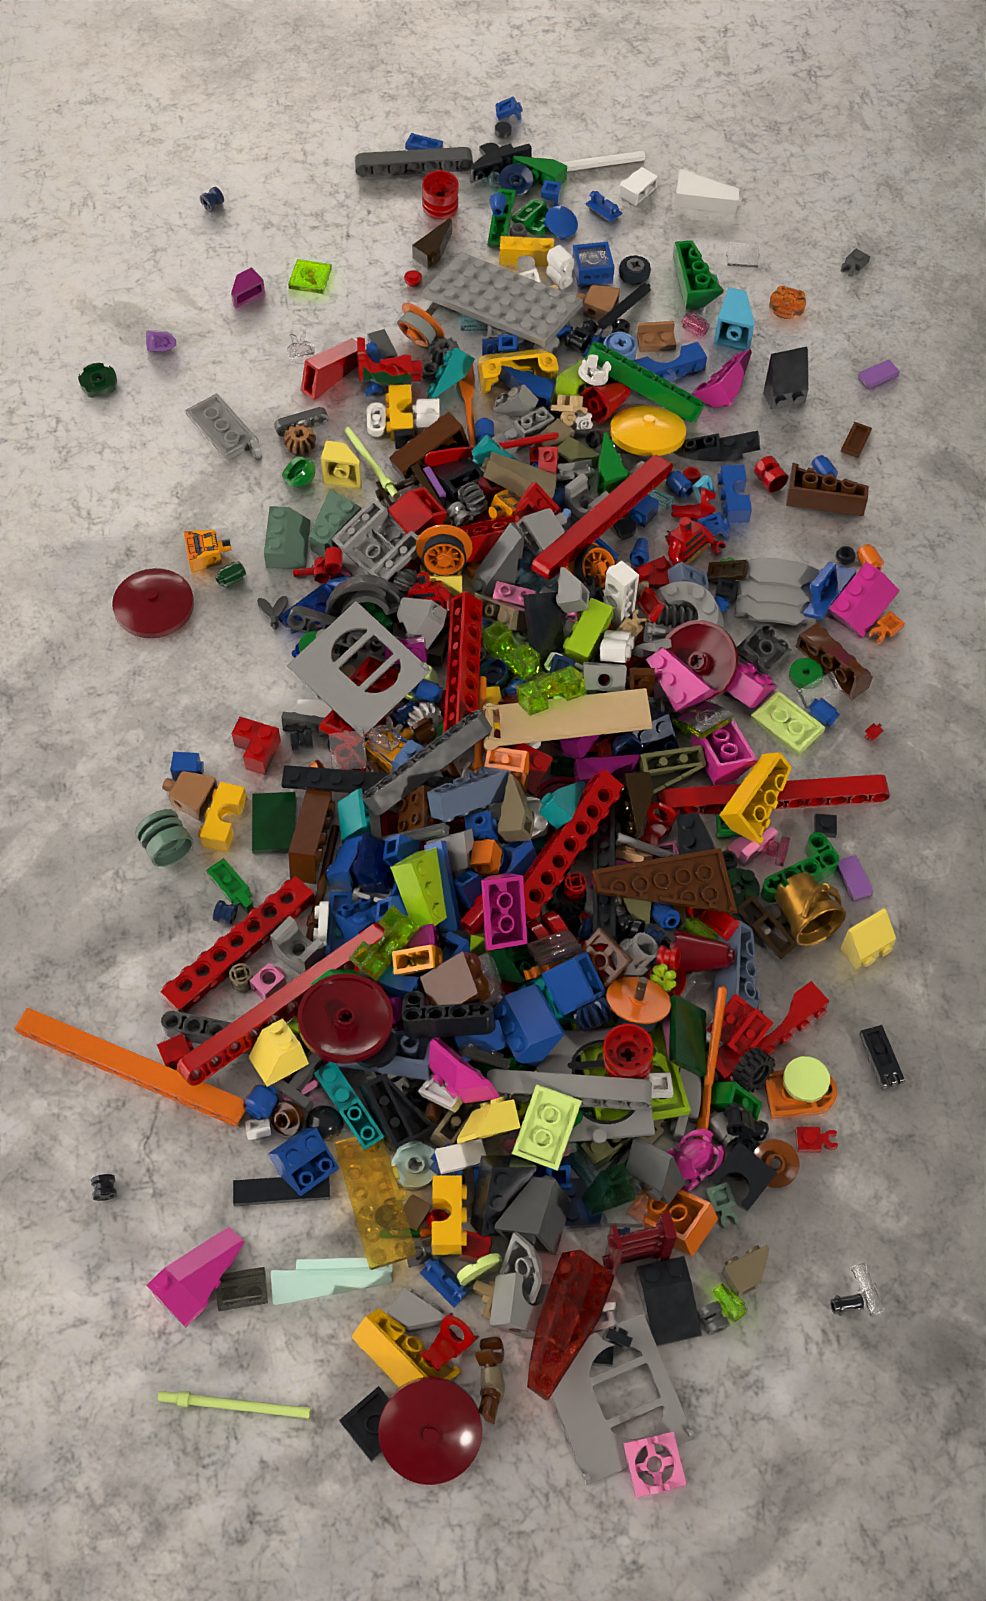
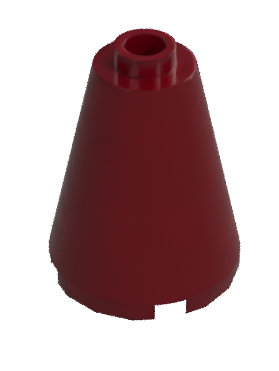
M676 930L673 934L677 938L676 942H671L670 949L674 947L680 948V966L685 974L726 968L731 963H734L735 950L731 949L730 944L682 930Z

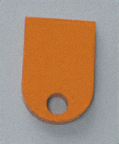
M785 1070L774 1071L773 1074L769 1075L771 1078L765 1081L766 1084L764 1086L771 1119L823 1114L833 1106L837 1097L836 1083L831 1076L829 1085L831 1093L812 1103L795 1100L787 1093L783 1085Z

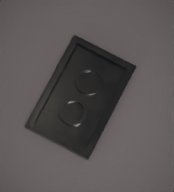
M558 592L523 595L531 657L550 655L551 652L565 653L563 648L565 641L561 608L556 603Z

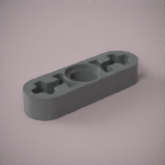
M317 407L280 418L274 423V428L279 436L284 437L285 431L289 430L290 426L296 427V424L301 420L305 421L298 424L299 426L305 424L307 427L315 428L326 424L329 416L325 408Z

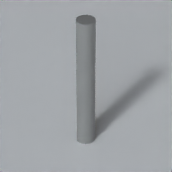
M618 833L616 841L661 858L672 854L673 856L678 855Z

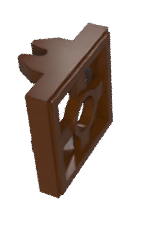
M602 927L598 928L574 955L575 957L587 951L591 956V961L596 971L604 969L610 975L604 978L599 977L605 990L614 981L622 978L621 975L627 972V967L633 961ZM599 943L609 945L604 952H597L593 948ZM614 951L618 960L616 970L609 964V956ZM598 954H602L606 958V964L603 967H599L595 963V957Z

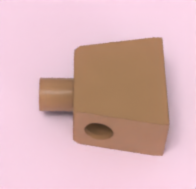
M592 285L588 294L578 292L576 297L583 299V315L598 321L619 303L620 288Z
M187 771L181 772L177 781L166 778L162 786L163 790L170 792V802L175 808L199 821L212 800L214 789L218 788L215 777Z

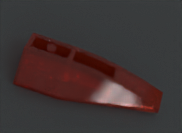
M581 1249L562 1252L539 1316L533 1340L527 1388L544 1400L550 1399L600 1320L615 1277L612 1272Z

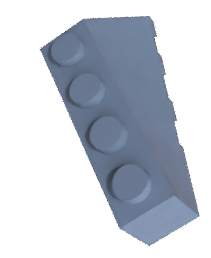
M482 766L478 768L479 772L471 771L466 774L467 777L454 779L453 784H443L427 792L431 817L441 819V822H449L454 820L455 816H465L471 814L472 810L488 808V804L502 803L510 770Z
M738 920L740 924L728 941L718 934L716 937L717 941L731 945V949L735 950V960L729 967L715 969L714 1009L718 988L724 986L727 989L725 1005L733 994H737L753 1008L759 1010L758 1000H761L760 990H756L755 978L758 977V969L753 963V957H756L753 928Z
M392 1028V1032L396 1035L398 1048L396 1057L391 1063L382 1068L371 1067V1069L364 1068L357 1063H337V1066L430 1080L432 1070L429 1067V1048L433 1038L411 1039L405 1035L404 1030L394 1031V1028Z

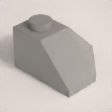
M403 597L400 601L397 617L400 623H404L408 632L405 634L407 639L425 636L426 648L428 650L444 627L447 610L432 600Z
M514 1232L499 1275L516 1272L522 1274L524 1279L522 1284L523 1296L530 1303H535L542 1283L543 1261L534 1247L518 1232Z

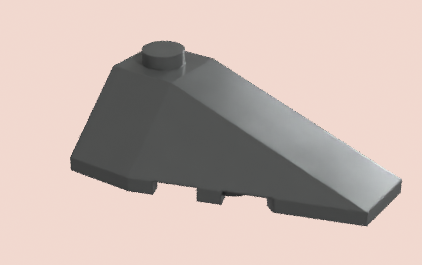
M514 522L508 525L476 570L470 584L476 593L493 598L497 581L515 585L516 577H519L520 570L517 567L518 560L522 558L525 535Z

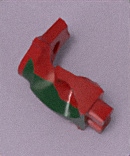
M357 337L359 382L373 381L377 384L409 385L411 382H421L422 360L412 361L411 355L403 354L394 358L380 359V363H374L366 353L365 338Z

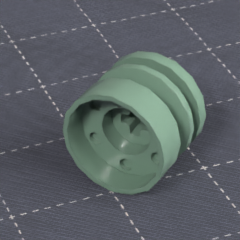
M163 809L150 814L136 828L135 833L143 848L146 849L153 865L157 867H166L180 861L188 855L194 845L192 837L187 829L183 827L177 813L172 809Z

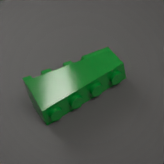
M693 240L675 242L673 260L685 309L704 308L720 296L724 290L717 284L716 277L710 273L708 264L702 260V255Z

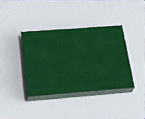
M296 793L252 794V853L289 852L296 827Z
M674 995L670 997L669 1061L699 1077L705 1076L706 1011L680 996Z

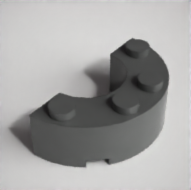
M357 575L342 581L335 587L327 600L325 614L338 618L356 601L357 603H375L388 615L398 612L400 601L403 597L398 589L384 578L375 575Z

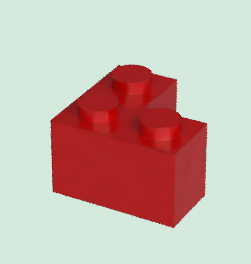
M239 716L231 733L234 746L246 750L243 755L246 770L266 775L281 743L279 728Z

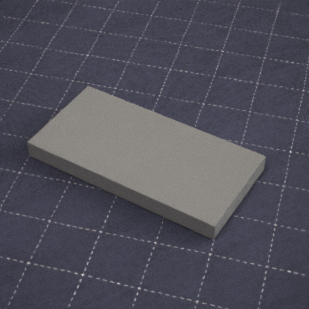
M217 393L185 410L186 415L226 461L250 449L249 440L257 439Z

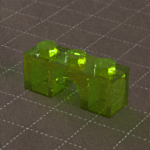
M497 621L483 630L484 648L497 659L498 657L502 658L508 668L520 679L525 681L539 672L540 654L527 643L517 647L512 637V631L501 621Z
M572 665L516 686L518 704L530 716L549 709V697L561 696L569 701L586 694L584 676Z
M394 905L387 910L378 922L384 928L383 937L375 944H368L362 941L349 957L361 971L376 981L393 961L392 951L402 950L420 928L409 916Z

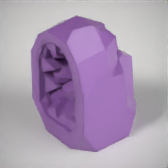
M146 330L147 350L168 351L176 346V339L171 333Z

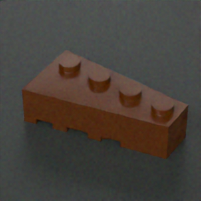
M448 411L445 415L440 416L432 425L426 427L415 438L409 440L401 449L395 451L389 457L393 468L405 480L412 475L411 466L418 463L422 471L423 468L427 467L424 462V457L427 453L450 448L469 447V442L463 426Z
M792 463L786 506L864 516L869 486L848 479L841 481L832 474L827 473L825 476L815 473L816 469L808 467L806 470L799 468V464Z
M306 789L288 852L290 880L297 876L303 883L316 884L323 849L327 841V830H330L331 827L330 816L335 812L336 802L332 801V792Z

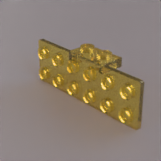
M356 1137L335 1142L369 1269L374 1270L417 1256L402 1201L406 1200L403 1186H397L396 1180L400 1179L396 1165L391 1166L383 1139L367 1150L363 1149Z

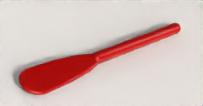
M551 432L499 442L498 444L504 449L556 440L559 438V434ZM474 447L432 451L425 455L424 462L427 466H438L463 458H470L473 456L471 451Z

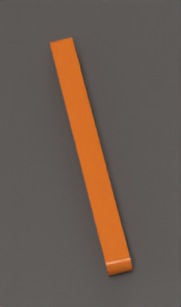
M26 1008L14 1027V1030L24 1037L229 1125L238 1126L245 1113L246 1105L242 1098L204 1082L196 1086L189 1085L182 1075L172 1068L33 1009Z

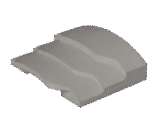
M374 498L332 538V541L343 551L342 565L354 576L375 575L388 580L395 572L398 573L410 560L414 561L418 557L416 542L419 536L412 530L406 534L390 516L387 509Z
M758 558L747 560L749 566L746 580H738L735 617L750 618L755 622H776L793 626L816 624V619L804 616V611L812 602L810 584L819 575L818 569L787 559Z

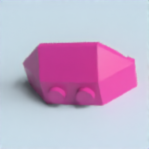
M439 1037L431 1040L429 1067L434 1073L431 1077L440 1087L446 1086L445 1090L453 1099L458 1097L464 1103L492 1100L500 1096L487 1078Z

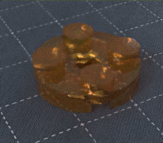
M779 286L772 293L769 307L774 310V314L783 319H793L795 315H802L806 306L805 293L803 291L785 286Z

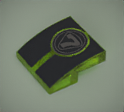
M703 701L675 717L672 722L685 733L692 731L702 739L733 721V714L715 703Z

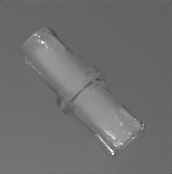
M866 1263L855 1265L851 1270L859 1286L858 1292L863 1296L870 1316L883 1313L885 1309L877 1294L878 1287L876 1283L872 1282Z

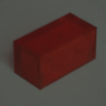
M597 744L595 758L612 757L611 744Z

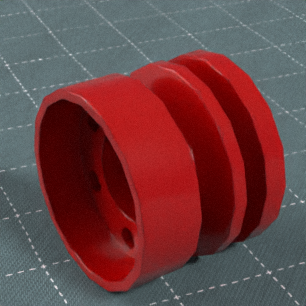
M443 170L432 171L423 179L422 207L424 212L431 218L448 219L458 211L459 182L452 173Z
M626 1023L618 1025L608 1032L603 1044V1064L609 1077L644 1080L652 1071L654 1045L651 1036L645 1029L635 1024ZM625 1057H630L631 1061H626Z

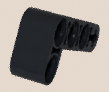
M419 991L409 992L403 998L401 1016L405 1035L411 1039L485 1035L492 1033L496 1028L493 1007L489 1003L426 1006L424 994Z

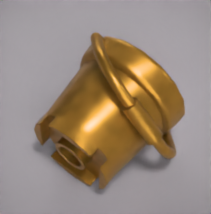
M807 872L798 873L788 878L789 885L785 888L782 885L777 888L774 898L790 924L791 934L798 945L808 946L826 939L845 920L846 911L841 906V897L838 889L827 883L818 884L814 877L810 876ZM829 895L835 897V900H832Z

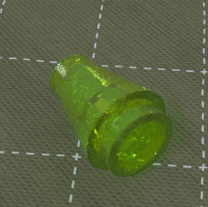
M723 1283L713 1290L712 1293L717 1301L720 1302L722 1311L727 1319L736 1322L747 1313L746 1302L729 1290Z

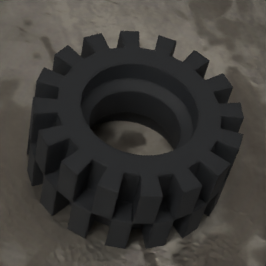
M564 878L553 889V896L547 902V907L549 910L556 912L560 917L562 915L566 916L573 911L581 915L586 903L587 891L584 898L580 901H574L571 904L561 903L558 896L564 892Z
M755 1047V1049L750 1048V1052L746 1051L744 1053L745 1056L739 1058L741 1061L735 1064L737 1068L733 1069L734 1075H732L737 1084L752 1093L755 1090H760L761 1085L764 1086L766 1084L765 1081L771 1078L769 1075L773 1074L774 1069L772 1068L775 1067V1059L758 1047Z

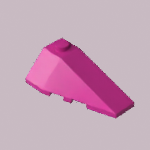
M751 349L733 356L722 366L723 369L710 376L711 380L707 383L702 382L691 394L714 408L731 405L734 402L733 399L739 393L752 354Z
M227 1227L166 1266L146 1286L156 1299L186 1328L205 1310L209 1303L207 1299L213 1289L218 1288L221 1283L219 1279L225 1269L232 1265L245 1242L230 1227Z

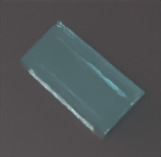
M654 489L649 494L651 497L659 500V505L666 509L674 503L675 497L660 490Z

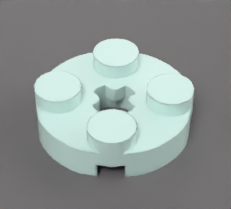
M410 1141L397 1149L392 1159L391 1167L395 1180L402 1188L406 1190L424 1189L432 1184L433 1176H438L429 1169L434 1162L430 1158L435 1151L431 1146L422 1144L420 1141ZM413 1160H416L417 1163H422V1166L417 1171L409 1168Z

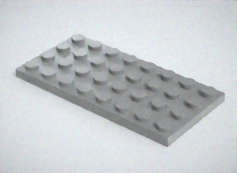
M463 252L422 291V298L543 347L548 345L583 306V299Z

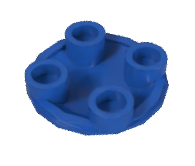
M553 206L546 213L544 226L555 234L558 239L565 240L567 237L575 234L578 229V221L574 213L568 208Z

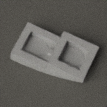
M657 639L637 645L632 649L631 655L646 657L662 648L672 647L671 639Z

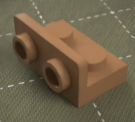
M674 321L638 323L637 341L639 352L676 350Z

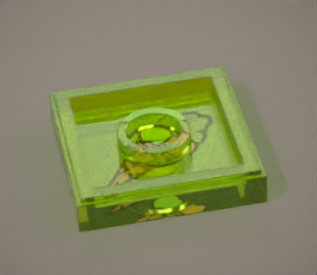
M297 259L288 283L289 289L324 294L332 270V264Z

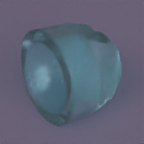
M492 172L487 178V184L491 188L499 186L500 174L497 172Z

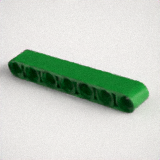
M592 342L585 357L586 361L589 355H598L597 366L602 368L606 361L611 365L608 376L685 420L693 423L697 422L705 407L702 400L604 344Z

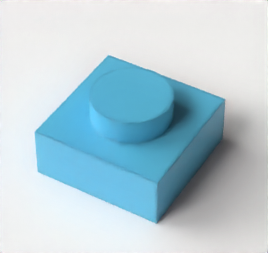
M704 475L692 486L696 500L700 503L701 488L705 487L715 493L711 477Z

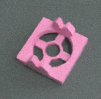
M674 1432L623 1443L635 1497L686 1486ZM654 1443L664 1446L672 1456L662 1458L656 1454ZM646 1446L648 1456L643 1463L635 1464L638 1452ZM652 1456L658 1457L661 1461V1469L658 1472H651L647 1467V1461ZM674 1464L671 1477L663 1483L661 1472L665 1466ZM647 1471L653 1475L655 1485L644 1482L638 1473Z

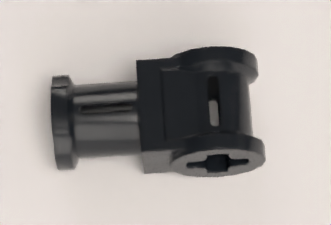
M592 319L585 320L581 328L576 327L574 331L568 334L565 346L572 347L578 350L580 354H583L590 342L591 335L598 331L597 324Z
M731 1104L724 1108V1115L727 1117L728 1122L726 1131L729 1135L742 1138L750 1135L757 1141H762L766 1138L769 1131L768 1123L753 1119L752 1112L746 1110L740 1104Z

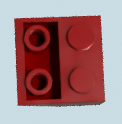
M425 487L409 490L388 508V513L406 534L412 530L417 536L432 526L442 525L447 515L446 510Z

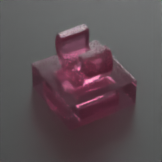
M782 836L780 844L769 840L766 854L773 857L776 856L775 865L784 866L791 838Z

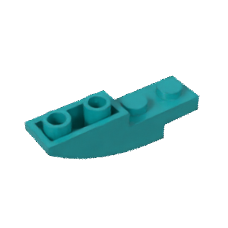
M329 1062L314 1072L364 1150H367L384 1138V1135L336 1063Z

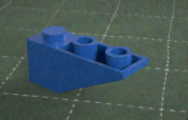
M502 366L500 381L510 389L524 384L539 399L536 404L537 407H540V405L549 407L556 381Z

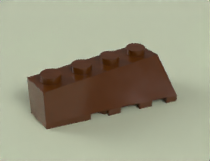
M816 623L799 634L796 648L807 658L818 662L822 667L823 674L850 700H853L870 687L873 676L869 670L863 668L853 655H850L838 641H835L829 635L826 629Z

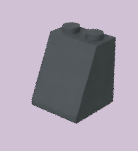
M543 1176L542 1178L532 1177L497 1221L494 1228L508 1244L513 1233L518 1232L534 1247L537 1253L556 1255L572 1201L555 1178L550 1176Z

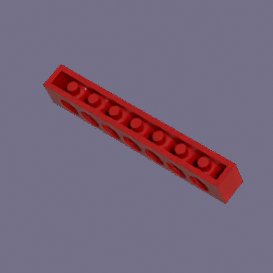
M467 591L451 599L443 733L473 711L478 710L483 601Z
M606 769L593 775L581 794L573 818L554 831L523 876L526 922L535 920L542 911L540 908L551 899L555 886H558L564 880L565 876L563 874L575 864L576 855L585 849L589 836H592L598 830L600 820H603L609 814L610 810L608 808L620 798L621 794L619 792L624 785ZM564 842L567 844L568 850L565 848ZM553 859L556 861V867L553 864ZM541 875L545 879V884L541 881ZM529 893L533 895V901L530 899Z
M294 876L291 880H286L276 893L267 896L262 905L252 909L242 922L236 923L228 934L218 938L214 946L208 951L202 952L193 964L184 967L179 976L173 981H168L160 991L163 1001L173 1011L188 1013L229 977L230 969L234 965L244 964L271 941L270 935L289 916L295 920L314 903V892L297 876ZM285 900H292L290 903H283ZM269 914H276L272 918L266 917ZM253 928H259L256 932H250ZM237 942H242V945L238 947L233 946ZM219 957H226L223 961H216ZM208 971L207 975L199 976L201 972ZM191 986L188 991H182L183 987Z

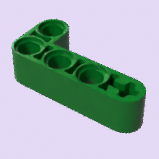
M815 832L809 836L805 847V853L808 858L765 878L761 889V897L764 901L768 903L776 902L774 896L777 888L780 885L785 888L789 885L788 878L798 873L806 872L805 870L813 872L809 873V875H812L816 882L835 873L839 863V855L824 834ZM824 861L830 862L831 865L826 864Z

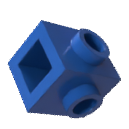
M479 811L465 816V829L472 828L474 841H482L484 839L498 840L497 825L499 820L494 818L491 811Z

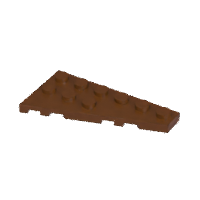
M721 848L595 869L591 872L596 894L732 914L737 913Z

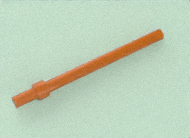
M484 676L479 677L478 710L482 712L483 705L486 703L487 678ZM484 738L475 744L474 761L471 766V771H475V773L479 772V767L484 766V762H482Z

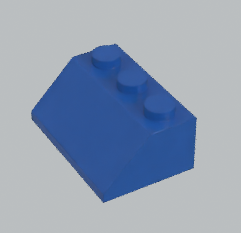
M536 984L504 995L493 1009L494 1018L499 1020L505 1040L517 1062L538 1067L565 1035L541 989Z

